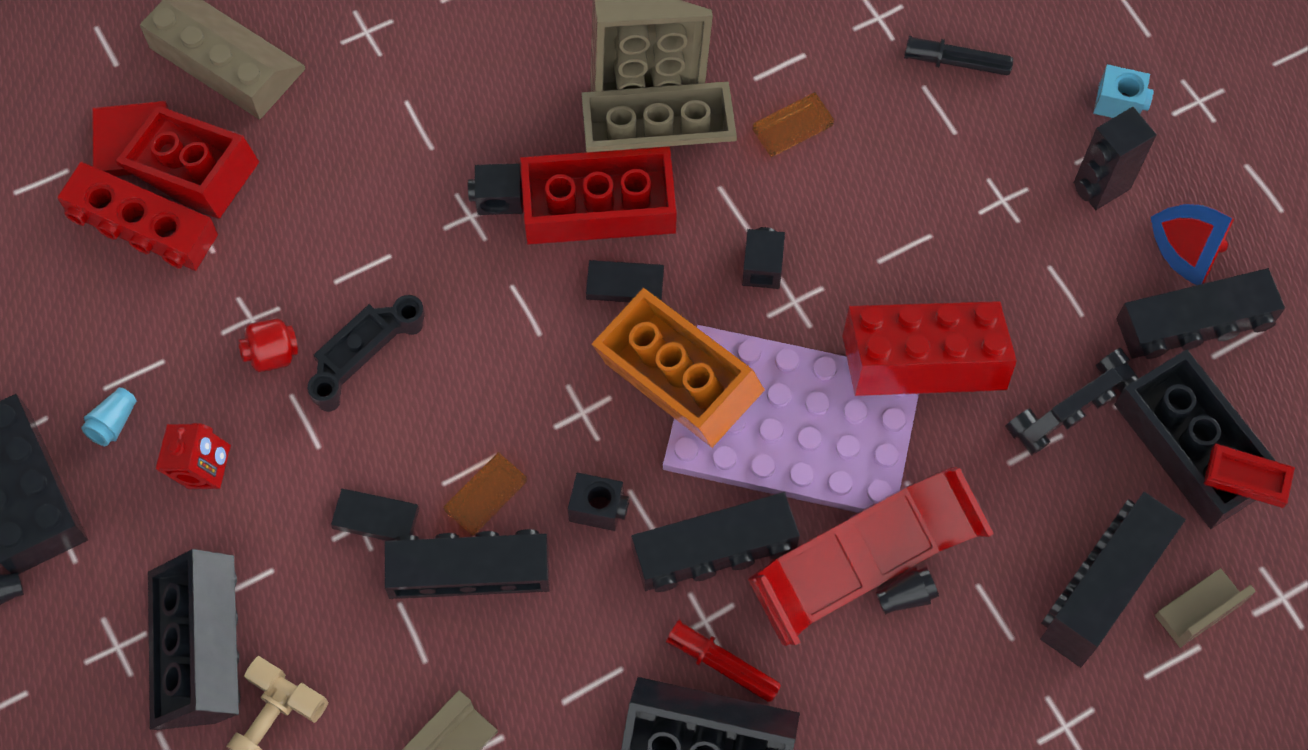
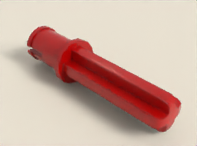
M677 621L666 643L675 646L696 659V665L700 666L703 662L767 702L774 700L781 687L778 681L715 644V637L711 636L709 639L684 624L683 621Z

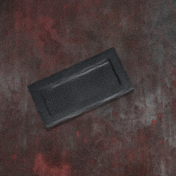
M589 260L586 300L631 302L645 288L662 301L664 265Z
M341 488L331 527L334 530L385 541H395L397 536L413 534L419 506L414 503Z

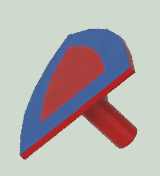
M1194 204L1169 207L1151 216L1155 240L1162 256L1171 268L1195 285L1204 284L1218 253H1223L1228 248V242L1225 238L1234 218L1208 206Z

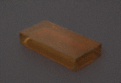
M816 92L754 122L752 130L770 157H773L832 127L834 118Z
M498 452L443 507L444 511L471 536H474L527 482V477Z

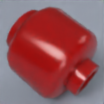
M279 318L248 324L244 332L245 338L238 340L242 361H250L252 367L257 372L287 367L291 364L293 356L298 355L297 340L292 325L286 326Z

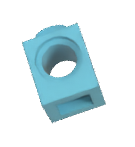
M1107 64L1099 83L1093 114L1114 118L1131 107H1134L1139 114H1141L1142 110L1148 111L1154 92L1153 89L1148 88L1150 74Z

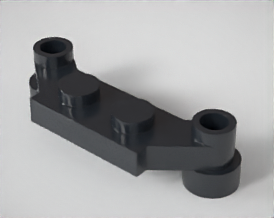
M403 295L394 302L393 307L374 309L368 304L313 354L318 366L317 373L311 377L307 385L311 400L323 411L331 412L337 409L340 405L341 387L353 374L397 334L406 333L414 335L422 330L425 312L421 300L413 295Z
M1118 348L1096 364V368L1102 374L1100 377L1053 407L1040 419L1029 408L1012 419L1005 427L1014 439L1019 438L1032 456L1051 442L1047 437L1051 432L1062 425L1067 430L1086 417L1083 412L1085 409L1093 404L1097 409L1101 408L1117 396L1114 390L1118 389L1122 392L1124 387L1136 381L1139 377L1129 366L1128 362L1130 359L1121 348Z

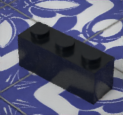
M1134 107L1129 108L1096 128L1073 182L1078 195L1084 201H1088L1095 210L1131 190L1157 136Z

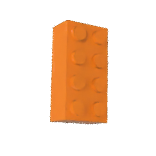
M645 288L633 298L592 343V346L607 366L711 448L716 445L765 391L752 368Z

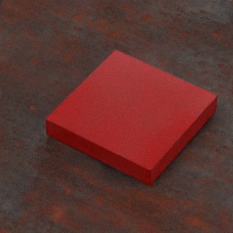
M166 101L92 108L93 167L113 176L132 175V173L118 166L116 160L157 105L169 109Z

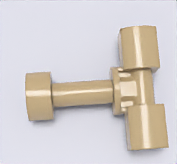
M257 656L248 667L244 677L248 682L264 691L261 699L266 702V705L243 736L236 732L226 747L229 750H262L257 745L280 712L288 716L293 709L315 723L321 717L329 702L324 696L305 684L300 683L296 686L285 679L286 675L281 669Z

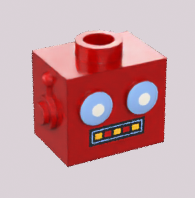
M167 424L155 469L187 489H220L231 445L212 433L213 429L204 424Z

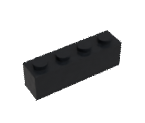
M1266 268L1126 302L1116 320L1131 359L1145 356L1146 359H1153L1164 355L1170 349L1181 347L1182 350H1190L1200 346L1207 340L1217 338L1218 341H1227L1238 336L1240 332L1252 329L1255 333L1266 331L1276 325V321L1285 310V306L1270 270Z
M782 492L631 535V547L644 590L654 589L655 592H665L677 587L678 582L690 578H693L694 581L707 580L714 577L718 570L732 567V570H742L752 566L755 560L767 556L774 560L797 547L800 535L786 494Z
M524 529L517 531L515 535L499 536V533L493 531H483L476 533L475 537L461 538L454 533L438 534L435 536V539H419L418 536L414 535L397 536L395 541H385V590L389 599L550 592L547 534H539L537 530Z

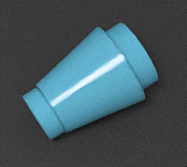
M117 388L114 393L84 417L85 423L81 427L83 433L101 446H107L111 441H116L133 406L137 402L134 395L124 388Z

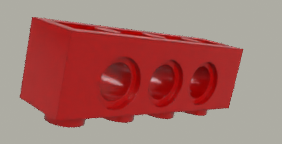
M83 162L79 163L57 197L65 210V216L72 222L84 226L86 223L90 224L107 238L117 240L118 237L124 239L139 252L149 254L150 251L162 256L165 262L179 269L185 266L196 271L218 236L210 217ZM110 202L106 207L99 208L103 203ZM143 216L139 221L131 222L135 217ZM175 230L172 235L162 237L166 232Z

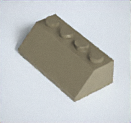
M162 0L140 24L150 49L259 120L305 70V66L203 0Z
M729 81L582 92L586 152L737 141Z

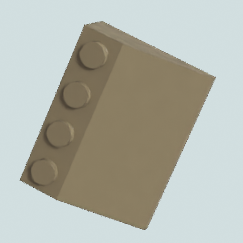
M593 0L591 92L705 83L713 18L712 10L682 0Z

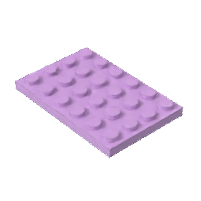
M697 325L698 329L752 368L765 391L713 448L674 418L663 462V470L770 494L785 492L788 498L856 513L900 490L919 394L855 396L846 356Z

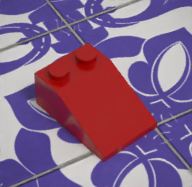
M157 105L118 157L116 163L187 207L220 219L259 164V160L243 135Z

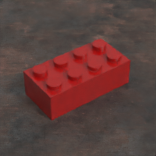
M670 146L520 157L527 245L676 234L677 211Z
M1000 301L849 306L842 337L855 396L1003 391L1008 389L1017 359Z

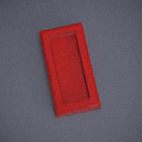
M1215 444L1211 450L1204 485L1284 508L1288 503L1295 467Z

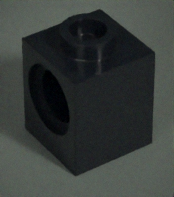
M520 163L475 165V179H468L469 202H476L478 215L522 214Z
M769 227L747 229L742 286L780 288L785 232H777Z
M577 472L568 505L569 522L616 531L618 519L625 520L630 497L624 496L623 482ZM596 497H605L610 501V504L603 509H596L589 503Z

